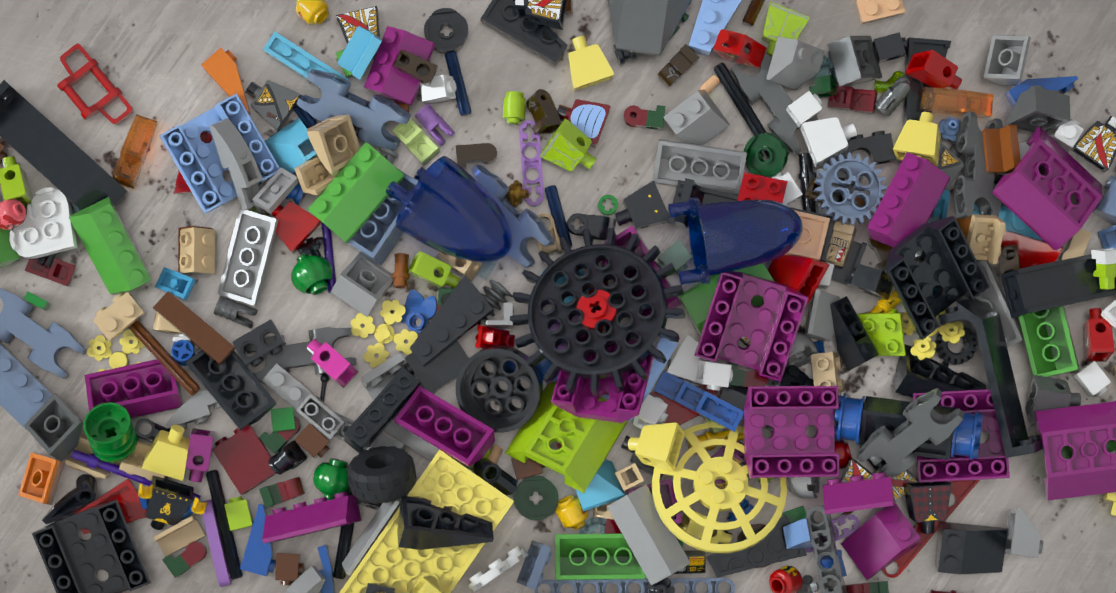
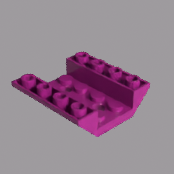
M1039 126L1026 144L1030 148L1015 170L1003 176L992 193L1055 251L1083 227L1103 197L1102 184ZM1039 165L1045 168L1044 176L1039 173ZM1071 194L1076 197V205L1071 203Z
M721 271L694 356L714 362L717 361V358L758 370L760 376L781 382L808 296L786 285L744 272ZM755 295L762 296L764 298L763 304L760 306L753 305L751 303L752 297ZM741 337H747L750 340V344L742 348L737 344V341Z
M581 335L578 341H586L589 338V335ZM636 337L635 340L629 339L628 343L635 344L639 337ZM609 346L607 352H615L618 346ZM589 354L586 357V361H593L596 358V354ZM651 355L640 363L645 369L648 379L654 357ZM633 368L621 374L624 382V391L619 392L614 384L613 377L600 379L598 396H593L591 392V379L585 378L578 379L573 394L568 393L566 382L570 375L562 371L559 372L551 403L579 418L617 423L625 422L639 415L648 379L643 381L638 377ZM602 395L610 396L605 402L598 401Z
M838 386L748 387L744 406V455L749 478L839 477V454H835L834 409H838ZM766 425H769L773 430L770 438H765L762 435V428ZM809 425L815 426L817 430L813 438L808 437L806 434V428Z
M990 389L942 392L941 400L937 405L959 408L963 413L975 414L976 411H979V414H983L981 431L988 433L990 439L987 443H980L978 458H973V460H970L969 456L954 455V458H951L950 455V460L917 456L919 483L1010 478L1009 458L1005 456ZM913 393V401L926 393Z
M1116 401L1034 411L1037 434H1041L1047 476V478H1044L1047 501L1116 492V452L1109 453L1106 450L1108 441L1113 440L1116 442ZM1064 446H1069L1073 451L1070 459H1065L1061 455V449Z

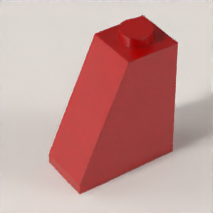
M776 254L768 268V272L775 282L786 285L808 296L807 303H809L830 265L813 258Z

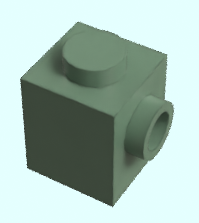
M677 240L657 260L659 261L658 265L660 268L672 263L676 270L675 273L680 275L688 268L686 263L693 256Z

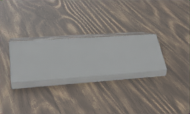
M659 139L653 181L655 183L677 186L678 180L685 181V178L694 180L698 186L739 195L747 152Z
M239 208L218 294L254 306L257 305L279 219Z
M987 260L978 262L989 288L977 296L976 299L1000 315L1007 347L1024 340L1015 319H1011L1008 304ZM961 296L957 301L959 302L969 298ZM966 320L971 332L976 335L975 340H977L980 350L976 329L970 321Z
M646 484L607 506L651 585L690 564L676 536L668 530L655 508L653 496Z
M401 498L389 503H382L342 562L347 575L350 576L354 573L400 507Z

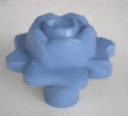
M948 116L946 120L942 119L940 121L939 130L942 134V139H949L952 142L956 141L960 119H953Z

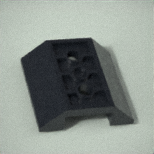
M954 216L921 225L889 251L885 271L922 340L940 327L935 317L961 296L974 300L989 288L984 274ZM918 251H920L921 256L917 261H915V255ZM938 285L937 293L932 295L933 288Z
M117 499L95 505L55 521L32 533L56 593H121L126 590L132 591L151 583ZM82 528L89 529L91 531V538L88 540L81 539L79 537V530ZM98 570H105L108 573L106 581H99L96 578Z

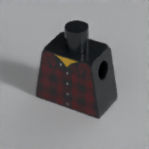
M948 482L903 483L909 518L914 522H921V533H934V521H944L947 518L951 484Z

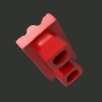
M483 325L477 326L478 334L475 336L477 341L475 348L484 349L496 345L514 348L515 335L509 334L510 331Z

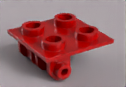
M744 173L734 212L772 221L780 220L781 207L788 181Z

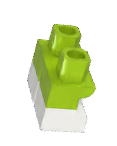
M1116 248L1091 250L1092 259H1096V270L1093 272V276L1099 277L1100 289H1115Z

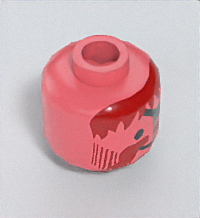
M18 199L0 202L1 229L11 230L24 223L26 210Z

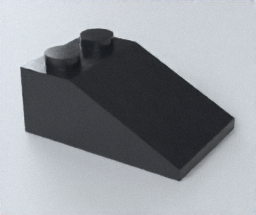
M941 521L935 559L937 571L951 574L1002 572L1008 528Z

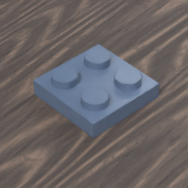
M532 540L527 552L529 555L524 560L516 581L517 583L534 590L536 586L541 584L544 565H547L551 559V547Z

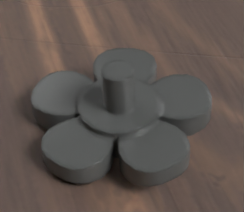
M805 575L802 580V587L797 593H814L819 590V585L816 582L812 583V576Z

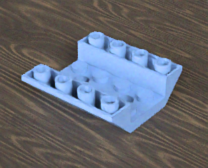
M237 93L183 125H178L159 135L204 214L238 197L233 181L227 182L223 179V172L229 170V168H222L210 125L227 118L232 122L248 145L259 168L262 181L258 182V185L271 178L280 169ZM202 132L211 134L212 141L210 143L201 141L200 134Z

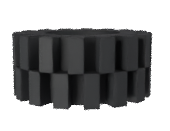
M963 325L965 335L961 338L965 346L960 353L950 351L948 342L943 341L942 335L939 333L935 341L936 353H939V358L951 365H960L969 361L974 356L977 350L976 345L978 344L977 340H975L976 335L971 332L970 328H966Z

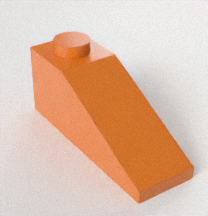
M220 47L201 66L229 97L237 93L246 111L251 115L239 69L235 63L237 58L229 49L225 52Z

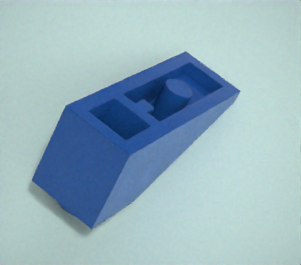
M259 504L240 569L268 576L269 572L273 573L276 560H273L272 542L263 544L262 537L267 512L265 505Z

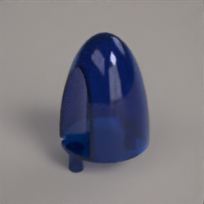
M440 157L427 170L421 167L416 172L418 175L414 176V179L418 180V182L410 192L395 181L391 182L387 187L389 189H386V194H389L401 203L396 219V227L415 240L449 256L473 262L498 261L509 253L513 241L511 229L504 213L486 189L449 157Z
M690 197L685 202L668 204L670 218L687 215L689 242L695 269L679 271L681 285L701 282L703 285L709 284L710 275L735 271L780 258L796 245L803 231V223L797 212L787 205L774 200L728 201L701 205L697 197Z

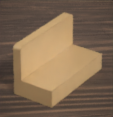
M191 516L154 536L153 539L158 542L166 557L206 535L196 516Z

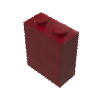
M251 425L241 431L238 428L233 431L235 435L229 439L226 436L214 443L216 447L212 449L240 495L246 494L276 474L268 463L269 458H271L270 453Z

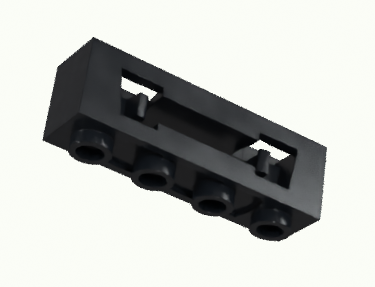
M402 368L346 430L344 441L358 453L366 451L399 414L420 386V381Z

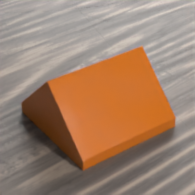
M31 452L18 496L52 505L65 462Z

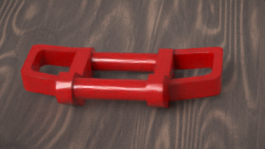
M75 44L60 56V61L70 76L59 82L57 87L60 91H64L81 111V116L84 120L101 112L112 124L118 125L133 113V108L121 95L122 91L119 87H115L98 67L99 63L92 59L80 44ZM79 50L89 62L73 73L66 60ZM92 72L107 90L108 94L96 104L88 107L72 86ZM119 97L127 107V110L118 118L113 119L103 109Z

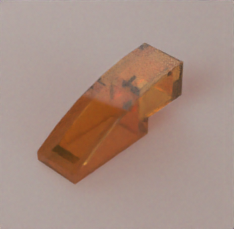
M923 87L921 109L961 116L970 111L976 113L978 118H986L992 116L994 95L966 90Z
M136 114L112 174L119 184L134 189L148 154L157 121Z

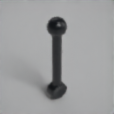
M323 374L320 377V380L322 381L320 399L323 402L325 398L326 382L329 381V376L327 374Z

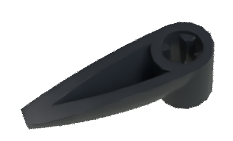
M89 474L80 475L76 480V488L62 497L48 511L42 521L45 524H49L92 503L96 498L95 477Z

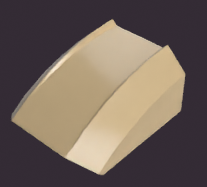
M337 115L327 118L307 129V134L316 154L325 168L334 177L338 175L360 149L350 115Z

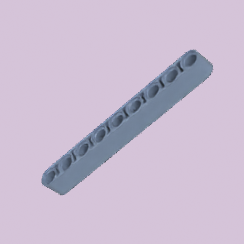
M668 578L671 581L669 586L682 582L685 585L684 593H697L695 588L699 582L707 584L708 590L706 593H720L718 586L724 581L730 585L728 593H734L735 591L734 583L728 578ZM648 579L542 580L541 584H548L551 587V593H561V586L566 583L573 586V593H583V587L587 583L594 584L596 588L595 593H606L605 589L609 583H615L618 586L617 593H629L628 586L634 582L640 585V593L651 592L646 589L649 583ZM536 586L535 593H538L539 586Z

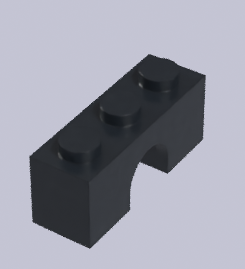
M885 131L873 132L870 137L863 138V134H859L850 138V140H847L848 149L842 153L844 159H846V155L849 152L852 154L854 151L862 150L869 155L871 163L876 162L875 165L891 163L896 159L891 133L885 134Z

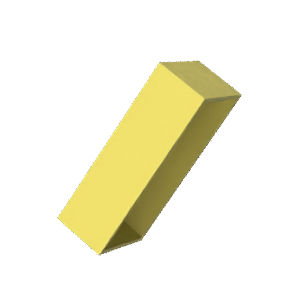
M440 449L407 495L409 497L431 500L432 505L444 508V506L452 508L451 512L460 515L467 513L490 521L493 525V533L514 504L512 499ZM399 507L340 593H366L368 583L395 588V593H410L422 576L443 593H452L486 543L425 550L399 548L397 536Z

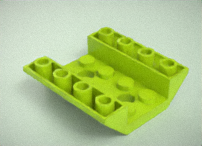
M551 382L547 384L543 391L538 410L520 427L505 454L523 463H526L528 458L564 475V484L585 493L627 424V421L617 423L574 416L551 403L556 382ZM599 397L598 401L600 402L607 401L602 397ZM552 442H559L562 447L558 450H553L549 445Z

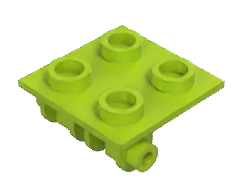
M889 309L888 313H858L861 323L879 354L878 356H906L901 313L897 312V309Z

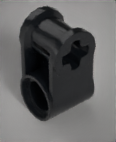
M575 213L567 220V227L569 233L573 235L583 236L584 229H589L593 239L607 240L610 218L601 215ZM575 219H579V223L583 224L578 230L574 229L575 226L571 224Z
M293 440L284 446L279 453L269 458L268 463L276 474L281 475L290 469L293 470L308 457L297 442Z

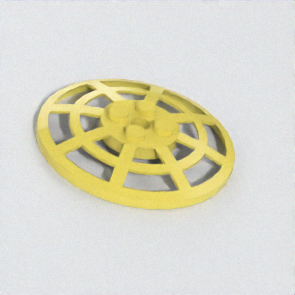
M708 422L685 429L683 431L685 433L684 437L692 447L681 457L674 472L654 467L652 496L661 520L679 540L701 551L733 553L754 546L774 529L782 515L787 496L786 477H780V498L767 493V478H760L761 490L748 486L747 474L749 473L747 464L741 467L736 461L732 460L734 449L744 453V446L736 442L738 433H744V427L738 425L735 432L730 430L728 440L711 439L700 442L693 432L707 428L725 427L715 422ZM726 446L723 457L711 458L705 450L706 447ZM697 453L703 462L697 471L684 469L683 467L688 459ZM660 474L674 476L673 487L677 503L665 509L660 494ZM681 478L693 480L694 493L685 498L681 491ZM717 479H722L726 482L727 487L725 489H718L714 482ZM745 495L758 499L755 507L747 515H745L740 506ZM700 501L702 505L709 509L707 519L696 514L689 506ZM765 502L777 506L770 522L760 532L755 534L749 522L758 515ZM683 510L691 520L704 526L701 540L684 532L675 524L671 517ZM732 510L737 518L736 521L727 523L716 522L718 511ZM741 527L747 538L744 541L732 544L710 543L713 530H731Z

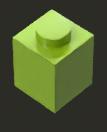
M242 496L229 499L230 503L224 504L230 531L253 526L254 521L248 499L243 500Z

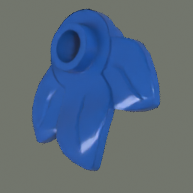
M410 290L406 303L403 305L406 312L402 315L401 322L407 324L411 331L421 333L428 325L429 319L436 314L437 300L435 296L424 299L418 291ZM418 318H420L422 321L420 326L416 325V320Z

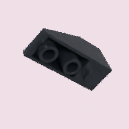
M846 296L830 304L837 351L847 370L850 371L878 356L876 348L848 297Z

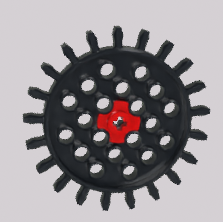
M609 228L606 244L593 245V237L589 229H584L583 239L585 246L571 250L570 244L564 236L559 238L561 248L565 254L555 261L541 250L538 254L542 262L548 266L543 273L538 276L525 269L522 272L528 282L535 284L531 294L513 292L512 295L516 302L528 304V314L510 316V321L513 322V325H529L531 333L514 340L518 349L535 343L539 349L525 361L528 366L535 367L545 358L552 364L543 377L547 384H550L557 374L562 371L570 375L566 382L568 393L573 394L578 379L585 378L591 379V392L593 396H598L600 379L609 377L614 378L615 386L619 392L624 391V382L621 378L622 373L633 368L638 377L643 381L648 379L646 371L640 363L649 355L665 364L667 361L665 355L655 347L661 338L673 342H679L680 339L678 333L665 329L667 318L683 319L686 314L684 309L668 308L667 299L683 295L684 290L682 285L669 288L663 287L661 280L672 275L676 270L672 263L658 271L654 270L650 264L661 253L656 245L644 257H641L635 253L640 242L638 234L634 233L626 248L615 245L617 237L614 228ZM600 261H608L605 267H598ZM580 269H587L586 274L578 276L577 272ZM629 271H637L634 277H626ZM559 278H567L563 284H556ZM610 279L616 280L615 284L612 286L605 285V283ZM595 288L592 294H584L586 289ZM637 290H644V294L642 296H634V293ZM566 297H574L572 302L564 303ZM615 299H623L620 305H613ZM546 305H553V308L550 311H543V308ZM652 309L650 315H641L643 310ZM580 315L581 319L578 322H571L572 317ZM623 318H631V321L628 324H620ZM553 324H560L558 330H550ZM603 326L610 327L606 333L599 332ZM581 335H589V338L586 341H578ZM631 337H639L635 344L628 343ZM561 343L568 344L566 349L557 350ZM609 346H618L615 352H607ZM589 354H596V358L593 361H586V357Z

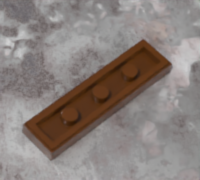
M169 291L154 305L153 309L219 365L235 350V347Z

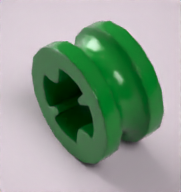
M604 195L598 202L599 212L606 216L614 214L618 208L617 199L612 195ZM606 199L611 200V204L614 205V208H610L609 211L604 210L605 206L602 205L603 201L606 203Z

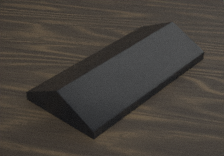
M203 350L186 361L188 367L240 431L258 422L276 405L275 400L235 351L221 365Z

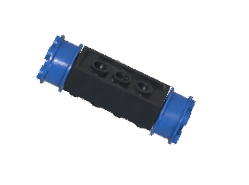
M846 393L843 396L839 395L838 409L835 412L836 426L834 427V439L837 442H840L841 439L856 441V445L860 444L861 448L870 435L881 426H885L892 432L904 423L907 418L903 415V412L911 402L863 396L862 399L847 397ZM936 405L934 410L944 415L953 412L956 408ZM976 411L975 414L964 413L963 420L946 440L939 445H934L928 439L912 452L916 456L950 460V455L951 458H954V455L969 456L970 460H973V458L977 459L983 414H979V411Z

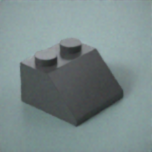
M847 36L827 44L829 49L828 55L835 70L834 77L839 86H852L883 78L871 36Z
M1039 85L1031 86L1030 89L1020 94L1007 119V125H1017V128L1033 133L1040 126L1045 132H1048L1070 121V96L1061 94L1056 90L1044 89Z
M54 393L27 421L24 427L49 455L63 461L77 447L83 423L62 399Z

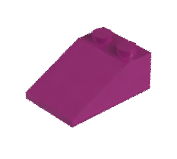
M895 503L894 506H887L876 513L844 540L841 545L865 579L869 580L922 543V540Z

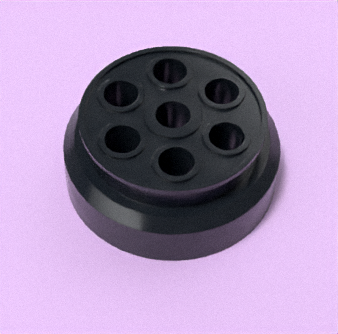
M496 345L478 351L464 363L456 380V398L461 411L492 428L495 433L510 432L523 426L536 413L542 400L543 382L537 366H528L525 361L529 357L513 347ZM507 361H513L516 365V370H510L507 367ZM485 363L493 365V373L486 370ZM520 379L528 380L529 388H524L520 384ZM499 381L506 382L508 389L502 390L499 387ZM477 383L485 385V393L478 390ZM512 399H518L521 402V408H516L512 404ZM491 401H496L500 409L494 410L491 407Z

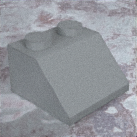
M993 35L983 78L997 85H1018L1022 81L1031 37Z
M778 36L766 79L797 90L819 72L825 51L799 40Z
M705 89L698 90L664 116L666 122L685 143L696 145L706 144L730 125Z
M360 252L340 274L331 293L368 317L388 291L394 279H392V274Z
M816 289L809 304L804 330L805 335L811 339L826 342L832 341V337L835 338L830 304L840 299L839 296Z
M1010 509L1005 554L1038 558V554H1041L1043 550V540H1040V533L1022 509Z

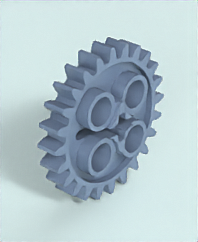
M851 152L846 155V159H844L842 154H839L838 161L832 157L829 160L831 166L825 163L823 165L825 171L820 170L817 173L822 179H816L814 182L820 185V187L814 189V192L820 193V196L815 200L823 202L819 209L827 208L825 216L832 213L834 215L833 221L841 218V225H844L847 220L853 226L855 219H857L859 224L864 222L863 217L868 221L872 219L870 212L875 214L876 207L881 202L880 199H883L885 195L881 191L887 189V186L881 185V182L886 178L878 176L882 169L874 170L876 162L869 165L867 163L869 157L860 160V153L852 158ZM838 171L846 173V181H842L837 177ZM859 176H865L868 179V186L860 184ZM835 183L841 187H833L831 184ZM849 185H852V189H853V190H859V191H854L853 193L850 194L848 188H842V187H848ZM860 191H868L870 194L866 195ZM833 192H838L842 195V202L833 200ZM855 197H859L864 201L862 208L855 205Z

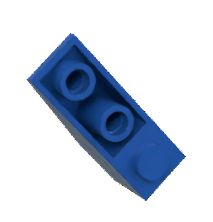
M1078 77L1026 79L1008 90L1005 96L1012 107H1014L1020 94L1030 89L1031 86L1039 85L1047 90L1059 92L1062 90L1063 93H1066L1075 87L1073 83L1078 80Z

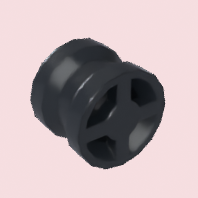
M613 45L620 65L625 64L627 60L633 61L637 59L635 52L616 50V45Z

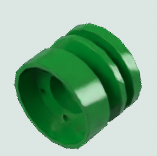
M111 402L102 403L88 412L83 422L84 432L97 458L110 463L120 462L128 458L135 451L138 443L137 433L129 413L123 406Z

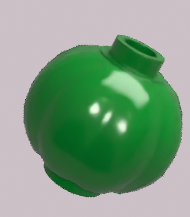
M303 254L296 259L297 264L293 267L291 273L294 287L302 293H312V295H318L328 289L327 279L329 282L331 281L333 272L329 261L316 255L309 256Z
M330 458L329 463L322 462L314 471V485L316 489L324 494L323 497H327V500L335 499V494L351 492L348 483L346 461Z

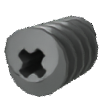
M490 280L489 283L492 288L484 286L485 295L482 294V296L492 308L501 310L499 302L508 303L505 296L512 297V294L499 282ZM493 311L492 313H490L489 315H491V316L494 317V316H495L494 311Z

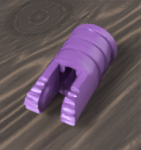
M429 103L414 116L423 124L424 128L427 129L440 146L446 141L436 128L438 126L448 136H452L455 133Z

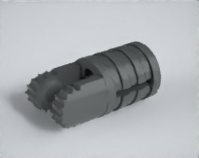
M908 76L898 78L892 86L888 87L879 100L875 102L876 107L883 114L890 116L900 103L903 102L909 90H911Z
M220 296L214 314L252 328L253 322L238 314L242 312L255 316L258 310Z

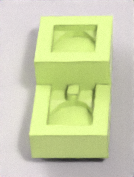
M411 118L407 124L400 123L392 130L423 165L440 152L439 148Z

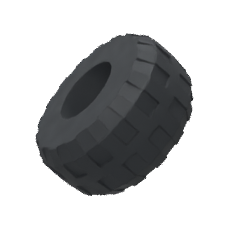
M395 446L373 447L362 451L352 459L347 468L350 491L359 500L361 499L366 503L378 504L396 501L406 496L416 483V470L412 456L405 450Z

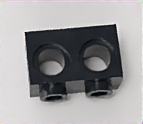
M857 264V267L852 271V286L864 293L889 299L893 284L887 273L862 264Z
M272 319L232 342L247 367L250 365L252 367L258 366L264 362L263 357L270 353L272 356L284 350L282 346L286 345ZM269 333H273L276 336V341L272 345H266L264 342L265 336ZM248 345H255L257 349L255 355L251 357L246 356L245 348Z

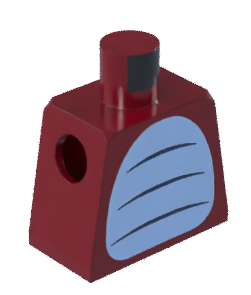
M575 99L572 108L560 104L557 112L560 119H567L590 138L592 142L590 146L596 148L611 106Z

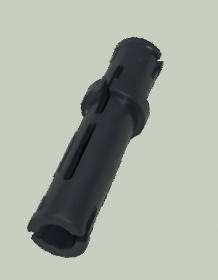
M810 153L798 154L800 165L798 179H801L802 207L805 211L816 213L815 201L811 199L808 201V198L805 196L812 179L816 178V173L813 172Z

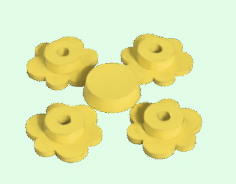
M386 300L382 303L383 309L380 311V315L384 317L386 324H381L376 329L375 325L372 324L373 318L371 316L366 317L362 313H358L356 319H352L350 322L351 326H353L351 329L352 335L367 338L368 334L375 332V338L380 342L374 346L369 345L367 347L368 352L363 356V359L370 363L372 368L387 361L386 358L389 356V352L385 350L383 344L391 342L394 338V342L397 344L396 350L403 351L404 354L409 355L412 353L410 350L411 345L418 338V334L415 331L409 332L407 329H403L401 334L395 335L394 329L390 326L395 321L401 322L402 315L406 312L405 307L399 305L398 300H393L392 302Z
M907 312L901 313L903 334L912 335L916 329ZM960 321L948 322L946 325L937 328L929 336H933L939 331L943 341H950L952 344H956L960 341V337L965 335L963 323ZM927 336L924 340L916 339L913 342L914 346L911 348L912 355L918 356L919 360L934 357L936 343L931 342L930 337Z
M126 330L123 333V338L119 341L123 345V352L117 351L112 354L110 349L112 343L108 340L106 341L103 335H98L95 340H89L88 344L90 347L87 349V354L90 357H95L97 361L109 358V365L114 369L128 366L129 359L126 354L132 352L138 354L140 348H143L145 345L131 330Z

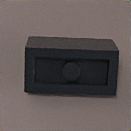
M853 241L845 266L834 265L831 281L847 287L851 286L852 271L857 267V264H860L867 243Z

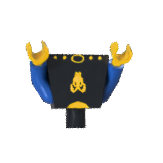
M152 476L149 487L143 486L141 483L139 484L138 497L141 507L146 510V517L152 519L151 527L156 530H162L165 523L174 526L180 520H184L193 513L204 514L207 502H199L198 498H195L193 501L194 487L157 476Z

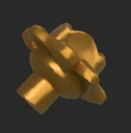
M515 180L513 184L508 186L510 191L506 194V199L510 201L513 207L521 204L523 198L527 199L529 197V191L523 190L522 183H519L518 180Z

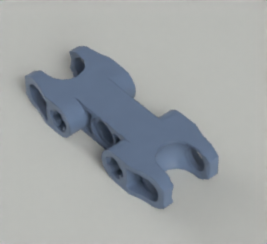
M312 69L309 72L307 78L320 87L322 97L315 99L307 95H301L296 103L300 108L320 121L337 115H350L352 124L359 127L357 132L358 138L373 146L396 150L400 140L387 131L385 124L391 120L407 124L411 117L410 113L394 101L381 95H373L369 102L348 92L351 83L334 73H327Z
M480 164L475 165L471 171L479 181L478 192L473 195L467 189L460 186L455 187L452 191L462 209L474 221L482 223L487 218L502 234L497 240V244L509 257L515 259L526 268L532 267L535 261L528 252V240L534 237L541 244L548 246L554 242L552 235L547 230L544 222L534 212L525 209L520 214L504 198L510 189L497 175L491 173Z
M0 288V298L3 302V310L0 313V339L8 343L12 336L15 335L33 348L27 357L30 361L41 369L66 379L68 373L57 362L59 352L65 348H72L83 355L86 349L70 332L54 321L47 330L28 317L33 306L19 296Z

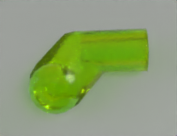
M895 71L887 81L875 80L874 90L877 92L887 91L888 87L892 86L898 78L905 76L902 71Z

